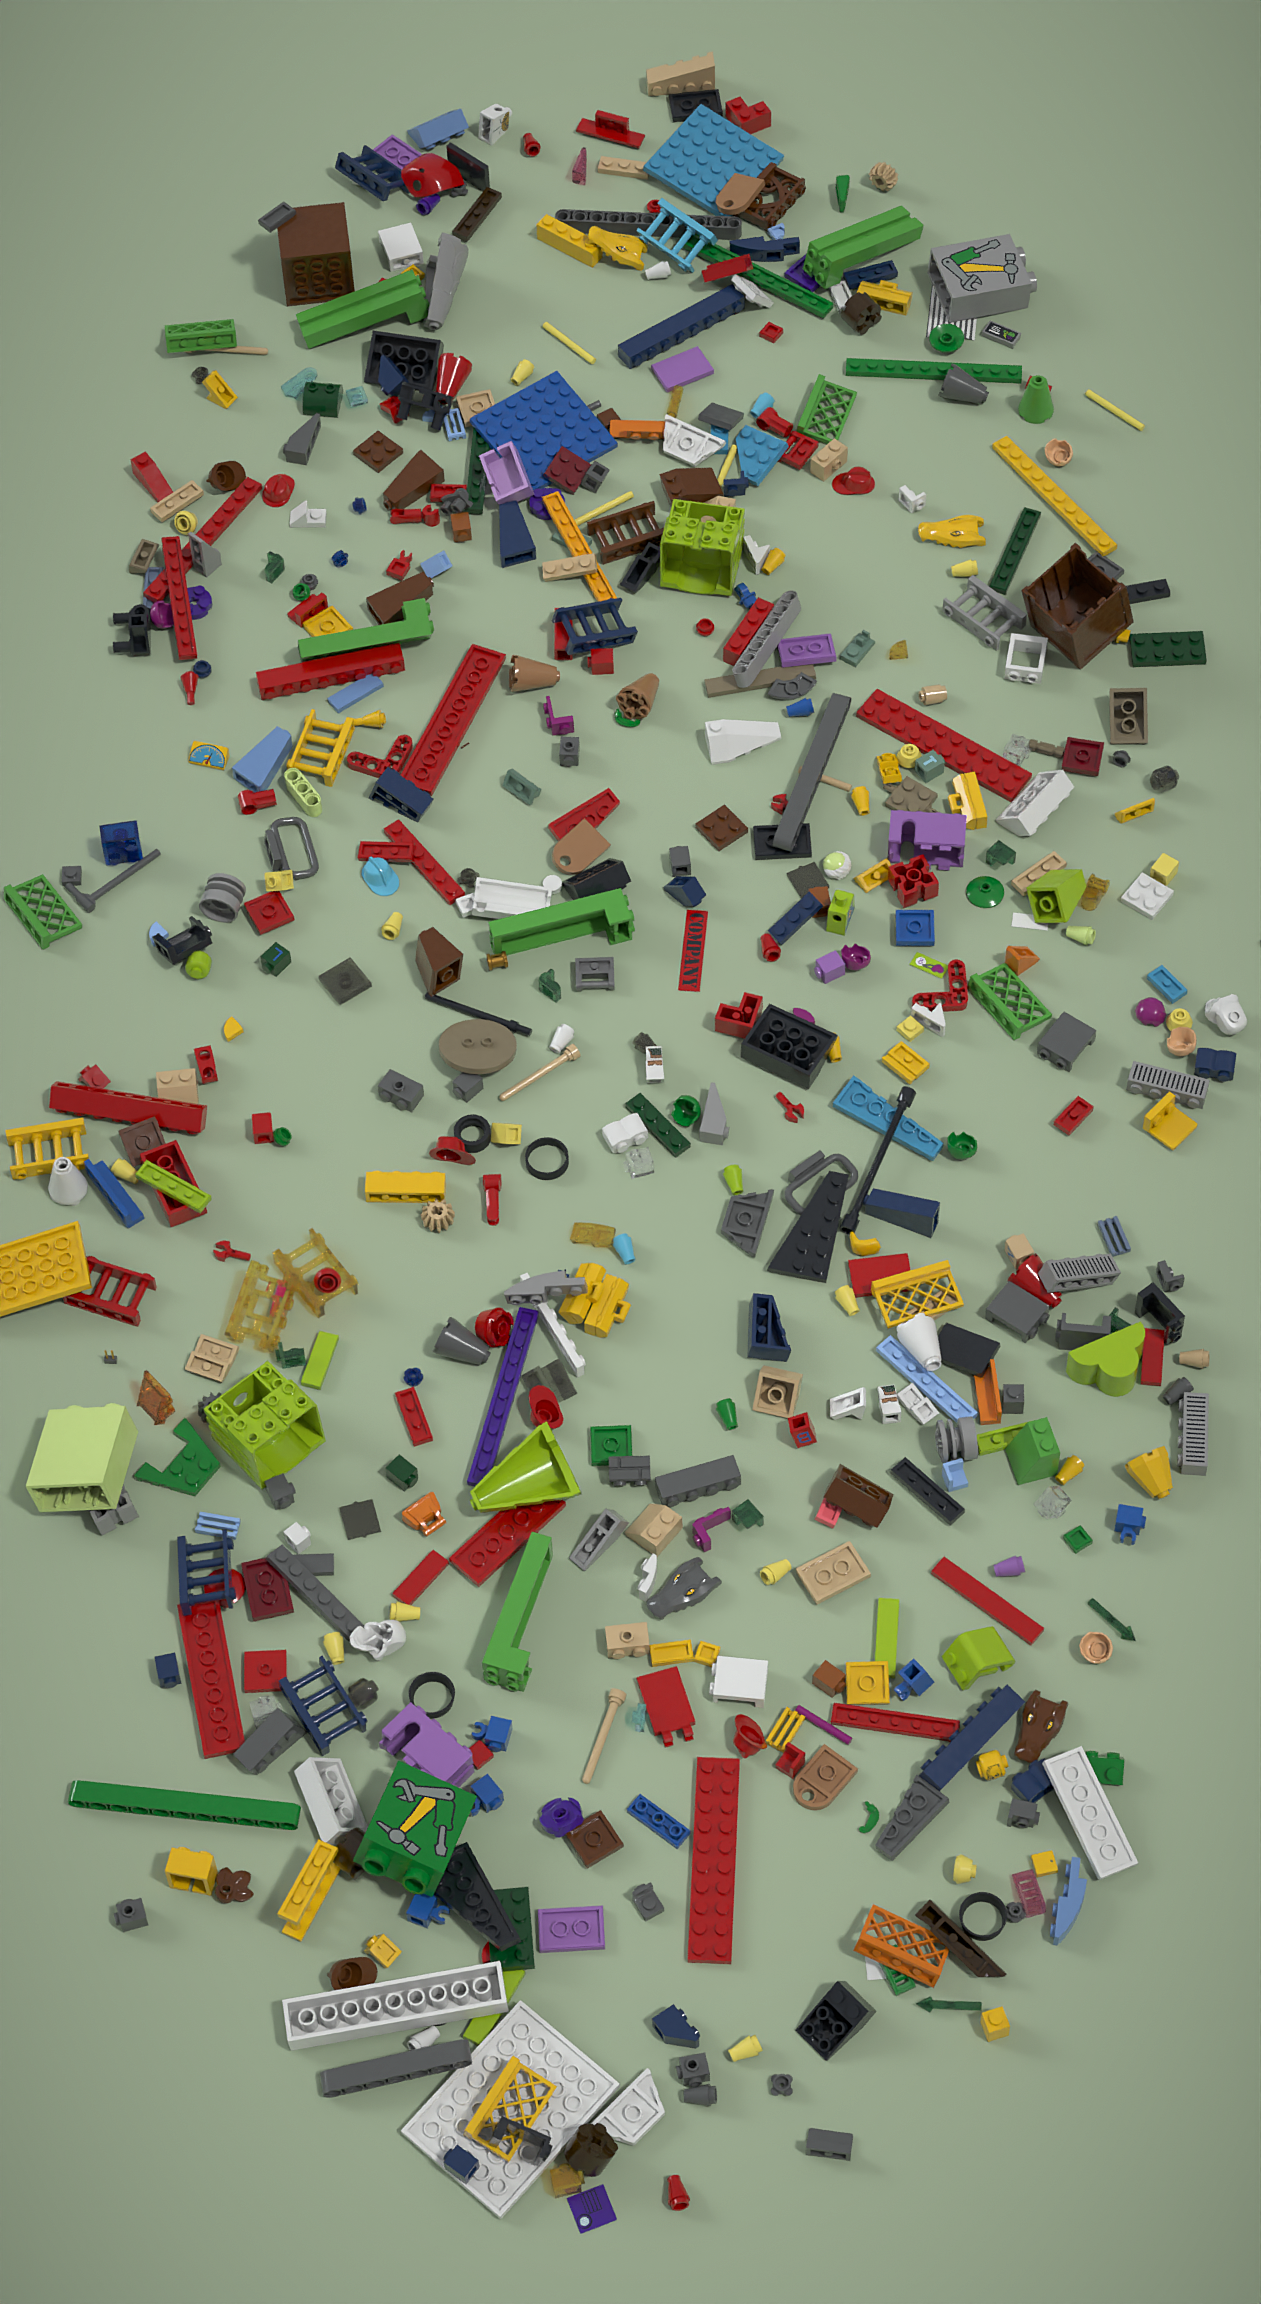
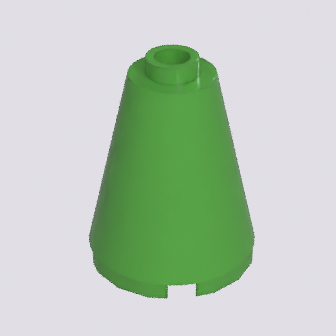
M1036 375L1030 379L1019 403V415H1022L1026 422L1041 424L1046 419H1050L1054 413L1048 382L1043 376Z

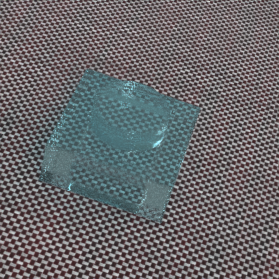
M363 386L346 390V396L351 408L368 403Z
M638 1703L637 1711L633 1710L632 1723L635 1724V1731L644 1732L647 1714L646 1704Z

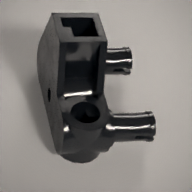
M403 382L398 397L401 403L396 417L407 420L411 405L416 404L432 409L435 412L430 427L441 430L445 415L450 413L454 397L416 384ZM416 389H419V393L424 394L422 402L413 400ZM445 398L448 405L441 408L438 401Z
M139 604L135 605L129 612L113 613L114 625L129 623L130 636L129 641L113 642L114 653L130 652L132 655L151 654L150 608Z

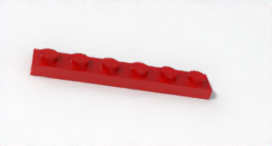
M399 819L384 828V833L392 842L415 843L414 859L411 863L449 905L454 904L457 898L465 896V891Z

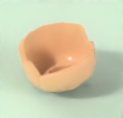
M1054 438L1046 444L1045 456L1052 465L1065 466L1073 457V449L1066 440Z
M1178 1027L1171 1030V1035L1167 1038V1047L1170 1053L1176 1056H1187L1196 1048L1197 1040L1194 1030L1189 1027Z
M1088 1632L1081 1638L1079 1647L1085 1660L1094 1664L1105 1663L1109 1660L1113 1652V1645L1111 1639L1102 1632Z

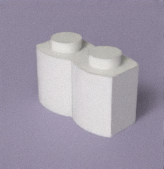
M638 1113L630 1114L620 1121L612 1122L602 1128L603 1137L612 1153L625 1152L628 1147L641 1145L648 1138V1131Z

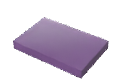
M393 134L373 149L400 169H403L412 160L422 155Z
M698 346L651 365L652 371L667 392L714 374L713 367Z
M831 634L781 639L777 645L782 667L836 662V653Z
M603 1905L538 1909L540 1953L605 1949Z

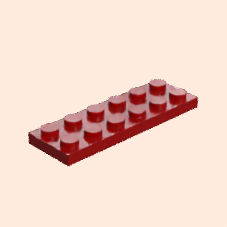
M562 1499L543 1502V1504L517 1506L516 1509L499 1511L449 1558V1562L475 1585L480 1587L528 1542L531 1532L538 1533L566 1507V1502Z

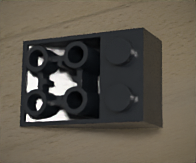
M837 1981L795 2031L828 2061L866 2025L877 2011L846 1981Z

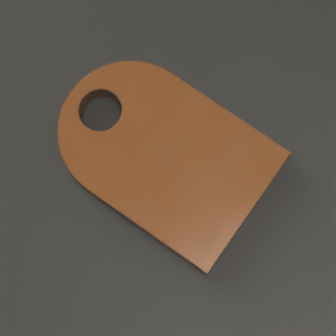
M734 173L716 197L717 209L727 215L739 214L745 211L764 188L765 181Z
M584 818L555 845L552 852V861L560 872L567 875H576L590 866L610 848L611 844ZM566 858L570 864L564 866L560 863V859Z
M824 1744L796 1776L793 1784L794 1797L806 1809H824L834 1801L857 1774L858 1768ZM810 1792L814 1795V1798L806 1801L802 1798V1795Z

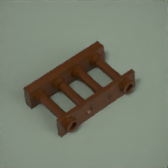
M654 501L587 522L588 536L596 534L602 545V548H600V558L603 565L643 552L648 542L660 547L664 528L660 529L653 517L655 515ZM644 518L647 519L653 530L645 534L642 533L637 523L638 520ZM629 523L636 537L626 539L620 526ZM613 529L619 542L609 545L603 532Z

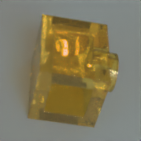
M569 2163L561 2164L558 2168L550 2170L555 2198L582 2192L581 2184H585L582 2170L576 2171Z

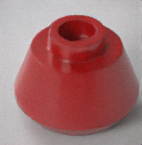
M325 1267L316 1273L314 1285L322 1293H333L339 1289L341 1277L333 1268Z

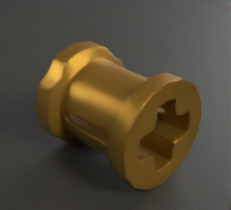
M506 951L494 955L486 954L489 971L497 967H508Z

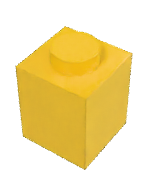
M1003 2006L981 2013L980 2023L988 2042L1009 2036L1010 2024Z

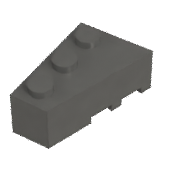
M277 1707L233 1755L250 1772L258 1775L264 1772L268 1765L302 1738L307 1731L291 1715Z

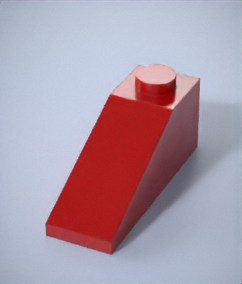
M146 451L130 459L133 474L157 502L173 493L156 463Z

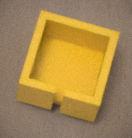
M171 1847L165 1868L169 1888L189 1891L191 1880L194 1878L195 1882L192 1892L211 1896L218 1873L214 1855L206 1851L193 1852L186 1847Z

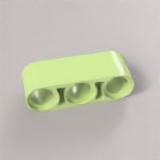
M296 768L286 770L284 777L289 793L308 816H319L322 813L319 794L300 770Z

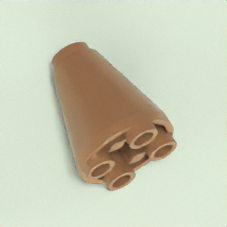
M649 673L622 688L616 696V701L627 719H643L651 712L659 687V678L655 674Z

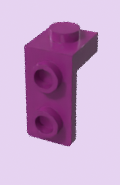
M546 696V703H543L544 714H548L546 723L547 728H551L552 736L573 733V715L554 718L550 696Z
M729 1507L719 1508L713 1514L707 1517H700L692 1523L693 1540L697 1547L702 1548L703 1552L711 1550V1538L706 1530L731 1519Z

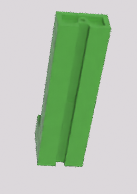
M902 205L810 241L803 270L811 277L815 276L816 282L824 289H827L841 282L844 269L920 239L924 225L915 217L911 218L910 212Z
M412 269L297 313L296 317L308 349L404 312L407 313L410 323L427 318L430 304L428 299H424L426 293L423 286L419 287L422 285L419 275L415 276Z
M425 598L403 602L404 621L299 639L297 645L300 660L303 662L395 643L403 644L430 639L434 626L433 621H429L428 618L431 613L429 602L426 603Z
M621 888L490 921L488 922L490 945L493 954L506 951V955H511L601 931H606L610 945L632 940V932H635L633 924L634 914L627 907L629 906L627 895H623Z
M531 1532L482 1661L484 1680L491 1685H502L514 1692H524L532 1672V1668L528 1667L531 1653L518 1649L553 1557L552 1537Z

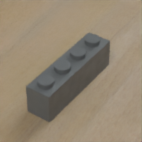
M734 1455L655 1477V1487L661 1504L668 1507H674L684 1501H694L701 1496L715 1495L722 1490H732L741 1485V1474Z

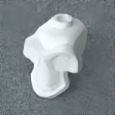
M1231 994L1223 998L1210 999L1206 1003L1205 1016L1209 1021L1217 1024L1223 1033L1234 1035L1241 1032L1247 1025V1018L1239 1004L1237 995Z
M385 1620L380 1623L368 1622L364 1628L358 1626L350 1635V1643L355 1649L364 1652L369 1651L373 1658L379 1661L384 1656L400 1649L406 1642V1631L397 1620Z

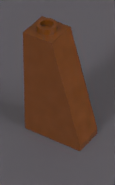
M419 450L383 492L385 508L387 510L405 509L430 492L431 484H442L445 482L444 469L426 453Z
M424 571L366 597L367 609L378 625L402 621L404 619L402 611L403 602L425 598V601L433 595V580L431 577H427Z

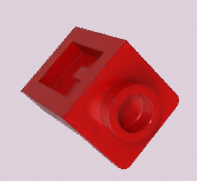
M393 395L379 404L381 410L391 415L394 423L403 420L396 417L401 403L398 397Z

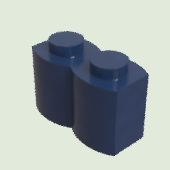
M1198 1048L1194 1075L1205 1079L1216 1078L1222 1082L1233 1080L1237 1053L1227 1050L1217 1051L1211 1048Z
M1045 1758L1040 1761L1035 1760L1029 1765L1028 1771L1024 1773L1019 1772L1013 1777L1011 1790L1022 1801L1036 1803L1054 1789L1042 1764L1046 1760Z

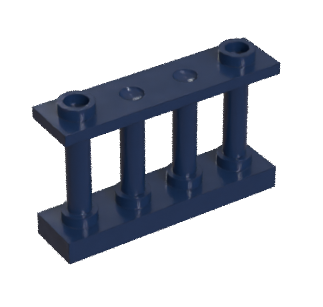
M367 145L363 146L361 156L351 158L344 152L338 153L335 169L381 201H387L390 190L398 187L406 193H410L401 177L402 169Z
M610 598L604 601L566 608L561 607L555 610L552 622H562L570 638L565 649L568 655L634 642L638 633L636 627H626L618 612L623 601L622 598ZM611 613L618 629L609 630L602 614ZM595 616L602 632L593 633L586 617ZM579 619L586 635L577 636L569 620Z
M226 1529L222 1530L223 1541L192 1545L191 1543L188 1544L186 1536L177 1537L179 1599L184 1616L192 1615V1606H195V1603L226 1599L229 1609L233 1608L236 1591L235 1587H232L231 1550L234 1549L233 1538L228 1536ZM223 1549V1557L194 1562L190 1560V1556H193V1553ZM224 1565V1574L199 1578L190 1577V1573L194 1572V1570ZM225 1582L224 1591L198 1595L191 1593V1589H194L195 1586Z
M322 1655L319 1657L320 1668L295 1682H289L287 1677L279 1680V1688L317 1749L324 1756L330 1752L329 1744H331L332 1740L356 1726H359L362 1733H364L368 1721L362 1711H357L333 1673L335 1669L330 1660L326 1661ZM326 1674L331 1682L329 1686L306 1699L299 1698L297 1695L298 1689ZM335 1691L342 1699L340 1703L316 1717L314 1715L310 1716L307 1711L309 1706ZM347 1708L353 1719L327 1734L325 1732L322 1734L318 1728L320 1724Z

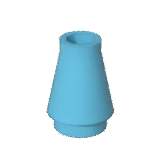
M766 392L760 394L750 414L757 419L767 407H773L774 398Z
M624 1233L613 1238V1247L624 1263L627 1265L636 1261L631 1237Z

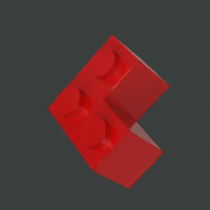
M739 96L725 102V117L727 120L749 134L771 126V110L764 101L748 107Z
M744 992L739 1007L720 1003L715 1016V1031L745 1039L761 1016L763 996Z

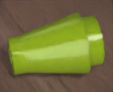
M736 1164L725 1167L723 1176L732 1195L742 1194L744 1192L742 1169Z

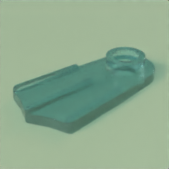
M312 367L305 368L284 383L281 389L284 391L285 396L297 399L304 392L305 383L313 382L317 378L316 369Z

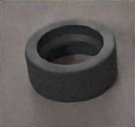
M476 1114L466 1115L456 1122L454 1137L462 1140L465 1152L478 1153L483 1151L491 1141L490 1125L482 1116ZM476 1126L484 1131V1136L476 1141H467L461 1137V1132L467 1127Z

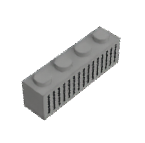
M1133 1061L1126 1090L1134 1094L1147 1095L1154 1099H1162L1170 1091L1176 1096L1175 1104L1179 1103L1191 1108L1203 1109L1210 1080Z
M1096 1254L1094 1256H1080L1078 1258L1067 1257L1061 1260L1051 1259L1046 1261L1038 1272L1048 1293L1112 1285L1121 1274L1111 1254Z
M1184 1392L1183 1400H1179L1178 1412H1182V1418L1178 1419V1430H1182V1436H1178V1448H1181V1454H1178L1177 1466L1181 1467V1474L1206 1476L1208 1467L1209 1394Z

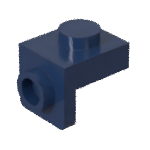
M740 471V479L723 480L724 497L745 495V488H749L748 477H745L744 471Z

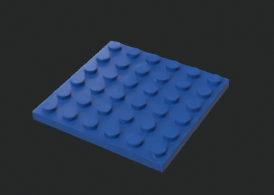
M558 371L551 373L470 418L471 425L484 438L485 442L489 444L490 448L495 450L500 458L503 457L497 450V447L512 441L519 452L533 491L538 488H545L553 483L543 475L561 446L589 463L618 447L617 441Z

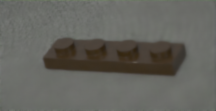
M486 187L454 228L452 235L468 242L500 201L502 193Z

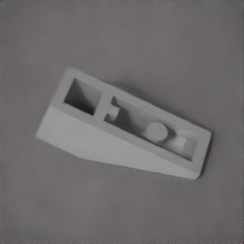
M189 532L188 536L194 569L208 577L222 565L221 554L216 548H212L198 536Z
M711 1082L699 1131L700 1142L723 1145L724 1138L728 1139L730 1127L726 1126V1116L716 1085Z
M605 1508L569 1558L586 1571L619 1538L629 1522L615 1510Z

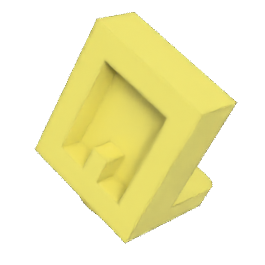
M292 870L266 872L264 874L266 891L294 889Z

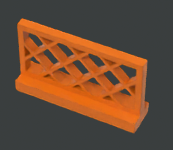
M873 1904L853 1951L934 1988L943 1970L942 1968L949 1949L945 1947L944 1950L937 1951L933 1943L944 1944L930 1930ZM873 1914L882 1916L885 1922L876 1923ZM899 1924L905 1931L897 1933L893 1925ZM887 1926L891 1934L883 1936L880 1928ZM875 1930L878 1938L870 1936L866 1932ZM918 1933L922 1935L924 1940L917 1942L913 1934ZM908 1936L911 1944L903 1945L900 1937ZM894 1939L898 1947L888 1944L887 1941ZM928 1945L931 1953L924 1955L920 1947ZM914 1948L918 1956L909 1954L907 1950ZM935 1958L938 1967L928 1963L926 1959Z

